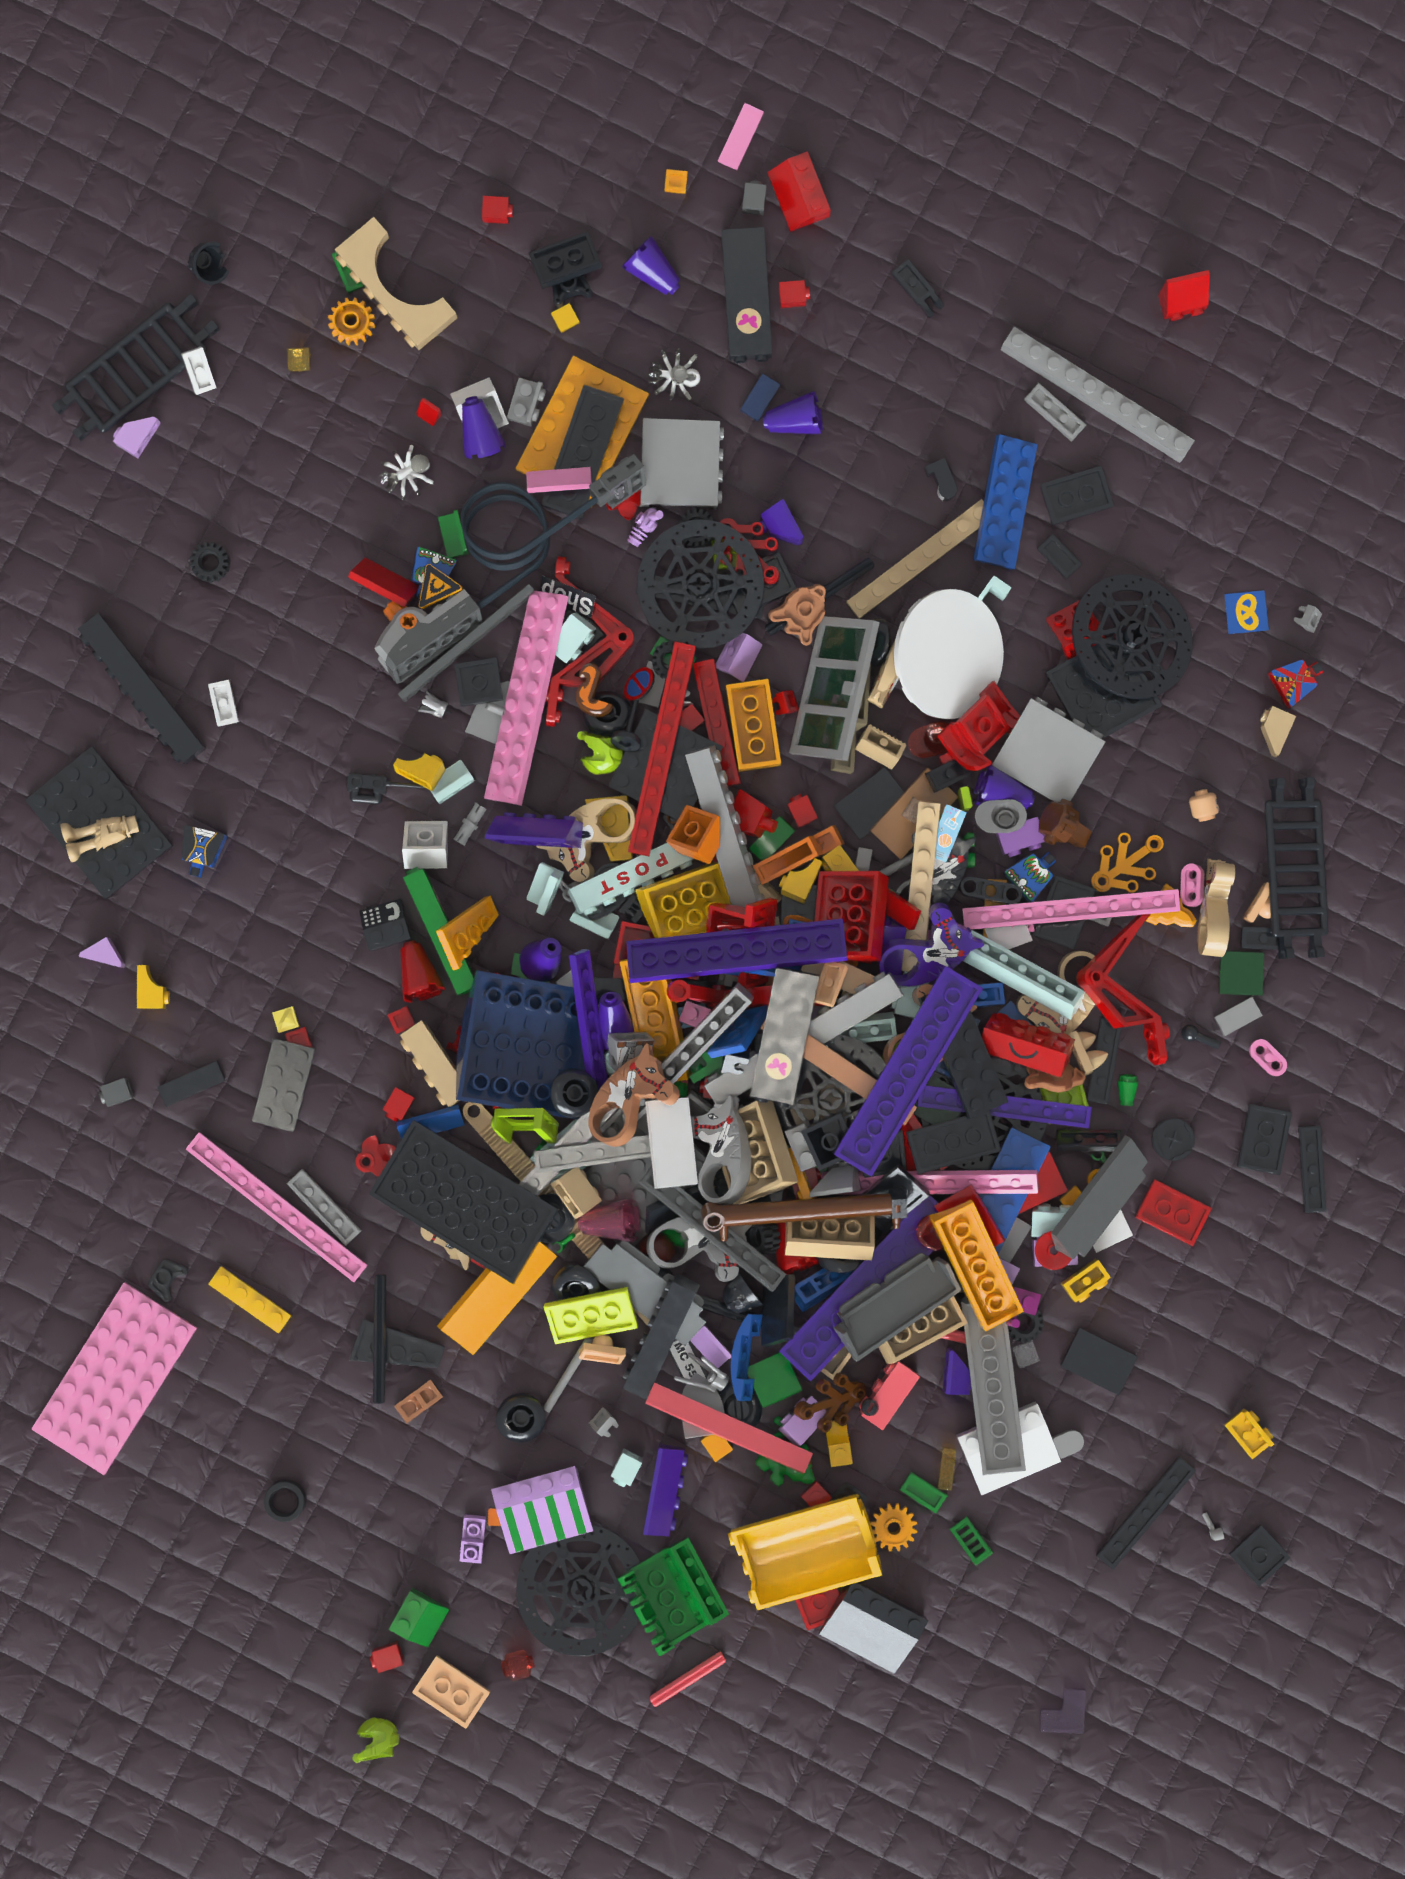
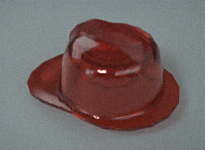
M933 721L928 725L915 729L908 739L910 752L920 758H929L947 753L948 751L937 735L949 723Z

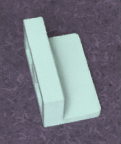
M993 576L978 599L982 601L987 593L990 592L1003 601L1011 587Z
M461 760L445 769L446 771L435 789L431 791L439 804L475 781Z
M543 862L538 866L527 895V900L539 905L536 912L544 916L551 908L564 872Z
M596 906L597 911L591 913V915H594L595 913H597L598 915L600 914V911L598 910L599 906ZM575 910L570 918L571 922L608 940L619 920V916L613 913L598 920H591L585 913L579 915L577 910Z

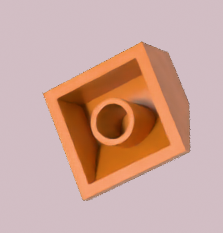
M686 805L666 842L679 854L710 864L720 847V817Z

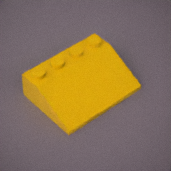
M712 862L635 889L641 910L655 938L706 933L709 905L713 903L731 905L718 862Z

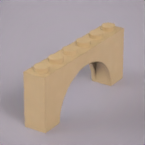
M373 217L335 249L338 255L335 258L343 268L347 266L351 270L349 275L357 284L361 282L364 285L363 291L370 300L374 298L379 303L377 305L379 311L384 316L386 314L390 316L392 326L398 332L402 330L406 335L404 339L411 348L415 346L420 350L457 319V314L443 297L431 304L411 305L396 299L384 288L378 278L377 259L382 246L389 239V235Z

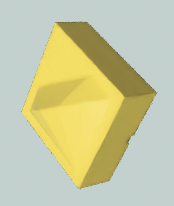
M293 1006L272 1013L278 1033L300 1027Z

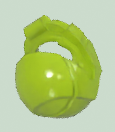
M587 731L578 732V739L584 740L588 747L594 751L593 756L581 758L583 765L589 772L595 775L608 774L618 768L623 757V750L611 744V737H602Z
M374 1717L366 1720L359 1727L356 1735L364 1738H373V1742L367 1745L361 1753L354 1754L352 1757L353 1761L360 1763L361 1761L394 1756L393 1747L399 1744V1734L397 1733L396 1726L387 1719Z

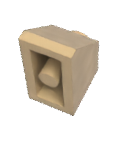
M1274 706L1264 710L1260 721L1263 722L1261 730L1271 756L1277 757L1282 750L1296 716Z

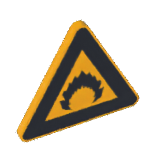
M427 564L419 607L424 609L461 591L462 586L431 564Z

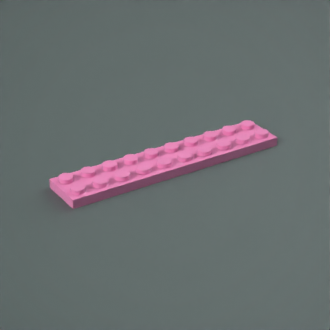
M534 591L529 595L504 706L506 711L501 719L484 795L485 799L522 806L567 606L568 596L540 591Z

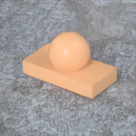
M1269 882L1263 883L1243 916V920L1248 923H1253L1258 914L1263 918H1271Z
M607 1334L595 1336L592 1344L583 1343L579 1351V1359L619 1365L626 1356V1348L613 1347V1340Z

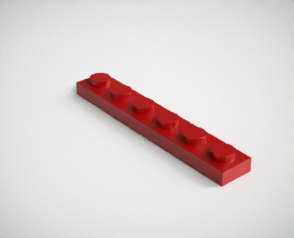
M710 659L693 663L709 740L723 746L720 753L722 759L720 764L728 777L727 787L739 785L741 781L715 660Z

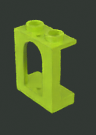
M544 1108L495 1109L494 1116L491 1119L492 1129L508 1144L512 1142L513 1131H536L548 1144H556L559 1123ZM508 1117H534V1120H515Z

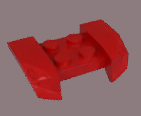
M992 681L979 694L981 698L956 722H950L937 735L951 757L967 770L978 771L993 764L984 754L1006 732L1008 734L1011 733L1021 716L1009 703L995 681Z

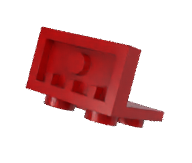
M1079 601L1046 618V622L1062 644L1067 660L1076 656L1072 640V621ZM1092 613L1089 621V630L1096 631L1099 622Z

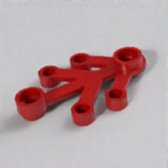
M730 518L720 521V523L730 525L731 528L740 534L753 533L755 536H761L764 532V527L759 522H754L752 525H737ZM760 526L761 530L754 532V527ZM769 537L766 540H748L754 549L775 551L778 548V542L773 537ZM770 541L775 542V546L772 548L768 547ZM727 546L724 554L729 555V561L732 563L731 546ZM737 554L735 571L737 573L739 570H743V575H746L744 563ZM759 557L764 572V581L767 584H775L780 577L779 571L774 566H768ZM768 571L774 572L772 577L766 576Z

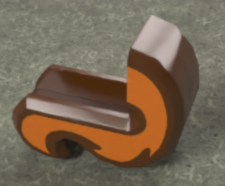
M588 663L579 672L580 680L585 681L576 690V703L582 712L594 717H603L610 714L613 705L594 699L602 674L596 664Z

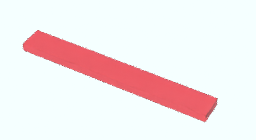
M657 1383L653 1384L645 1403L802 1474H805L813 1453Z

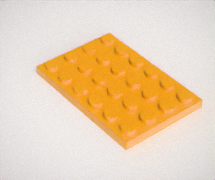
M573 356L515 469L525 475L526 472L554 470L583 385H587L624 398L618 420L596 479L598 480L601 474L613 467L649 397V393Z

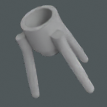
M688 1353V1356L710 1372L707 1376L709 1384L678 1376L674 1377L676 1381L705 1388L713 1393L716 1389L722 1391L729 1381V1376L719 1370L708 1359L702 1356L700 1360L692 1353Z

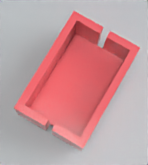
M901 1361L886 1365L883 1370L886 1373L882 1379L878 1378L871 1387L872 1394L870 1397L865 1396L859 1405L861 1409L862 1402L867 1398L877 1401L879 1409L875 1415L867 1416L862 1410L859 1412L861 1416L881 1430H884L920 1378L918 1373ZM870 1403L866 1412L870 1413L874 1403Z

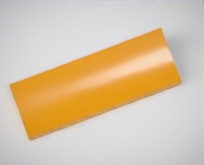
M628 959L621 960L620 966L634 1032H647L654 1039V1058L662 1062L684 1040L677 1004L667 996V987L672 981L671 979L630 983ZM690 1067L677 1081L688 1080L691 1075Z
M969 1200L951 1209L929 1215L982 1328L987 1331L1024 1312L973 1201Z
M540 1241L515 1284L508 1282L486 1268L437 1327L474 1355L556 1259L557 1255Z

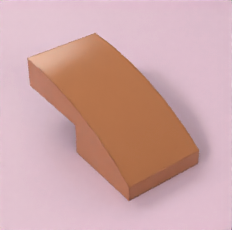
M429 1380L394 1407L407 1424L443 1398L433 1382Z

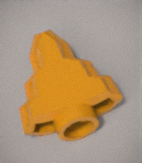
M1165 884L1161 891L1175 889ZM1179 897L1180 911L1149 914L1145 921L1154 925L1158 923L1164 925L1175 923L1181 927H1194L1197 920L1189 909L1183 907L1182 899Z

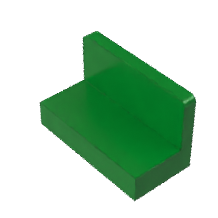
M453 510V514L438 517L446 554L449 558L469 555L458 510Z

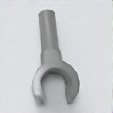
M1207 1512L1202 1514L1208 1525L1211 1539L1214 1541L1224 1539L1222 1528L1215 1529Z

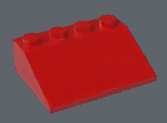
M819 871L814 922L843 919L847 960L881 961L889 877L880 871Z

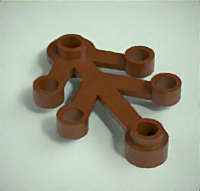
M839 1372L834 1376L833 1382L837 1386L846 1389V1392L839 1393L831 1387L830 1382L820 1379L816 1384V1389L823 1394H827L830 1398L813 1404L800 1401L794 1408V1414L802 1420H809L815 1412L828 1408L824 1416L817 1422V1428L826 1433L832 1427V1417L842 1402H845L841 1411L837 1412L834 1417L835 1423L845 1426L849 1421L847 1414L853 1405L865 1397V1384L862 1382H850L846 1375Z

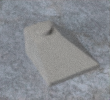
M848 1162L838 1163V1167L832 1168L810 1192V1197L861 1191L858 1168Z

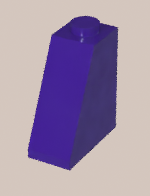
M885 914L883 945L892 939H905L906 927ZM904 949L894 950L886 957L884 969L888 973L901 975Z

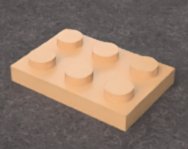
M436 1655L412 1693L466 1729L488 1697L490 1690Z

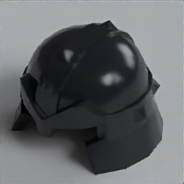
M214 241L208 243L200 242L189 255L187 267L197 276L198 280L205 284H219L230 272L225 267H222L225 255L219 249L221 243Z
M740 1271L733 1280L727 1282L723 1289L724 1303L727 1308L736 1313L749 1312L756 1307L764 1305L760 1296L754 1294L748 1287Z

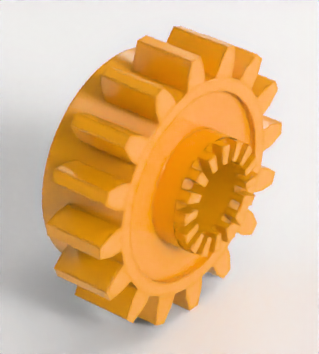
M345 298L344 303L338 301V307L331 308L333 315H328L329 320L332 321L328 326L330 329H334L332 335L334 337L338 336L340 343L345 339L348 346L351 341L358 345L359 339L366 342L365 335L372 336V332L369 329L375 328V324L370 322L375 319L374 314H369L372 311L370 306L365 308V301L358 303L357 298H354L353 301ZM351 317L357 319L354 325H347L346 323Z
M887 1503L886 1509L880 1506V1513L873 1514L876 1520L870 1521L871 1525L875 1527L872 1529L873 1533L877 1534L875 1541H881V1548L888 1545V1551H891L893 1547L900 1551V1545H904L907 1548V1541H914L911 1534L917 1533V1529L912 1528V1526L917 1524L916 1520H911L914 1514L912 1512L907 1514L906 1506L900 1509L899 1503H896L895 1507H891L890 1503ZM890 1523H898L899 1529L896 1532H890L888 1530Z

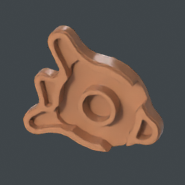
M815 584L811 587H800L793 590L780 607L769 611V619L773 622L787 621L784 627L786 633L797 634L803 645L811 644L813 630L822 621L826 612L824 610L825 587L821 584Z
M1069 1063L1061 1077L1026 1067L1030 1075L1025 1079L1024 1085L1029 1089L1044 1088L1053 1092H1065L1075 1086L1082 1085L1085 1081V1074L1076 1067L1073 1068Z

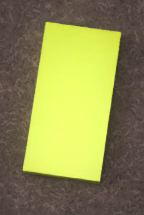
M628 1287L544 1304L555 1344L636 1329L639 1326Z

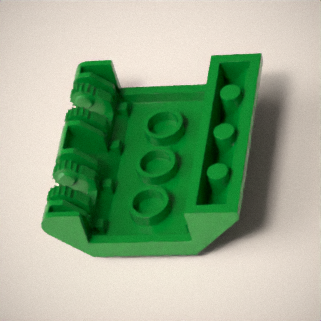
M685 1538L660 1550L628 1569L617 1578L622 1587L628 1584L623 1589L625 1594L635 1592L636 1597L630 1603L632 1606L639 1604L634 1608V1611L642 1626L648 1624L644 1628L646 1633L653 1630L656 1631L657 1635L650 1641L652 1645L659 1643L654 1647L658 1656L675 1648V1644L701 1628L713 1625L729 1615L689 1538Z

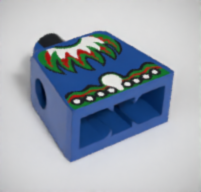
M417 547L411 578L412 583L419 585L416 597L420 598L427 564H431L446 576H449L457 560Z
M1049 852L1040 859L1033 853L1007 869L1003 874L1012 884L1017 885L1021 889L1022 896L1031 903L1053 877L1048 868L1056 862V859Z

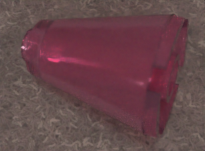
M628 1198L588 1211L578 1219V1228L585 1235L634 1242L638 1238V1236L635 1237L636 1231H640L641 1227L638 1206L634 1207L632 1202L635 1201Z

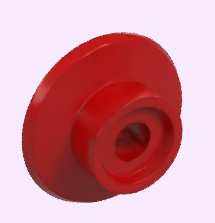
M1052 1231L1046 1232L1036 1242V1259L1047 1269H1062L1070 1263L1072 1258L1058 1250L1056 1254H1051L1050 1248L1055 1246L1051 1236Z

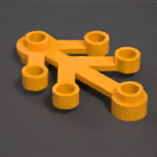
M1121 833L1117 837L1119 847L1116 865L1110 871H1108L1109 859L1113 855V848L1110 845H1105L1100 849V855L1102 856L1100 870L1092 876L1091 884L1093 888L1099 892L1108 891L1111 887L1125 889L1129 893L1136 892L1139 887L1137 881L1129 880L1126 882L1113 878L1121 873L1143 877L1147 881L1154 879L1156 871L1153 868L1148 867L1144 869L1132 867V865L1148 853L1160 851L1164 845L1163 839L1158 835L1150 836L1147 838L1145 846L1126 858L1127 846L1131 841V837L1128 833ZM1122 835L1128 838L1127 843L1121 842L1120 837ZM1152 840L1157 842L1156 848L1150 846ZM1109 848L1110 855H1104L1103 849ZM1147 870L1152 871L1153 876L1151 878L1146 877L1145 872ZM1100 877L1105 879V885L1098 883ZM1130 882L1135 884L1134 890L1128 888Z

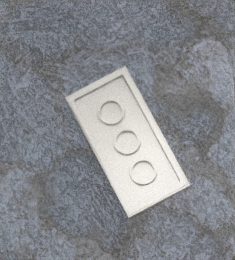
M678 1098L677 1102L673 1105H666L659 1100L646 1101L655 1189L698 1184L689 1098Z

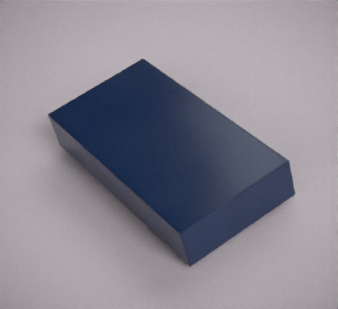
M762 373L740 411L758 422L781 384Z

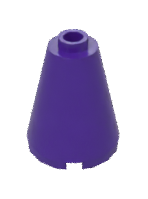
M652 236L646 239L630 259L628 258L622 265L624 270L664 295L668 293L672 295L680 287L678 284L680 278Z
M809 392L766 411V416H763L765 429H769V432L822 434L823 421L821 409L815 404L819 402L816 392Z
M477 396L466 398L462 404L463 452L465 457L472 459L471 455L477 454L478 458H483L500 452L501 446L503 448L506 447L505 441L484 401L478 399Z
M993 765L987 766L986 771L981 770L973 792L977 794V799H973V804L979 806L983 802L990 800L1009 799L1020 802L1025 807V810L1028 807H1032L1035 796L1031 789Z
M545 938L527 944L519 956L522 973L528 979L545 982L552 980L561 968L560 943L554 938Z
M616 992L603 994L600 998L598 1013L603 1049L609 1051L608 1034L633 1033L634 1027L632 1018L620 994Z

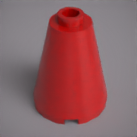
M415 940L404 943V947L400 949L404 1001L411 1003L413 1002L412 998H419V1001H424L441 994L440 989L445 990L444 983L421 943H416Z
M786 1222L775 1223L779 1227L777 1229L780 1232L778 1238L781 1239L780 1243H778L780 1247L776 1252L777 1267L788 1275L793 1274V1271H803L818 1264L817 1257L785 1255Z

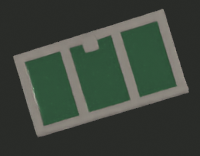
M824 616L819 623L789 750L790 754L848 761L879 622Z

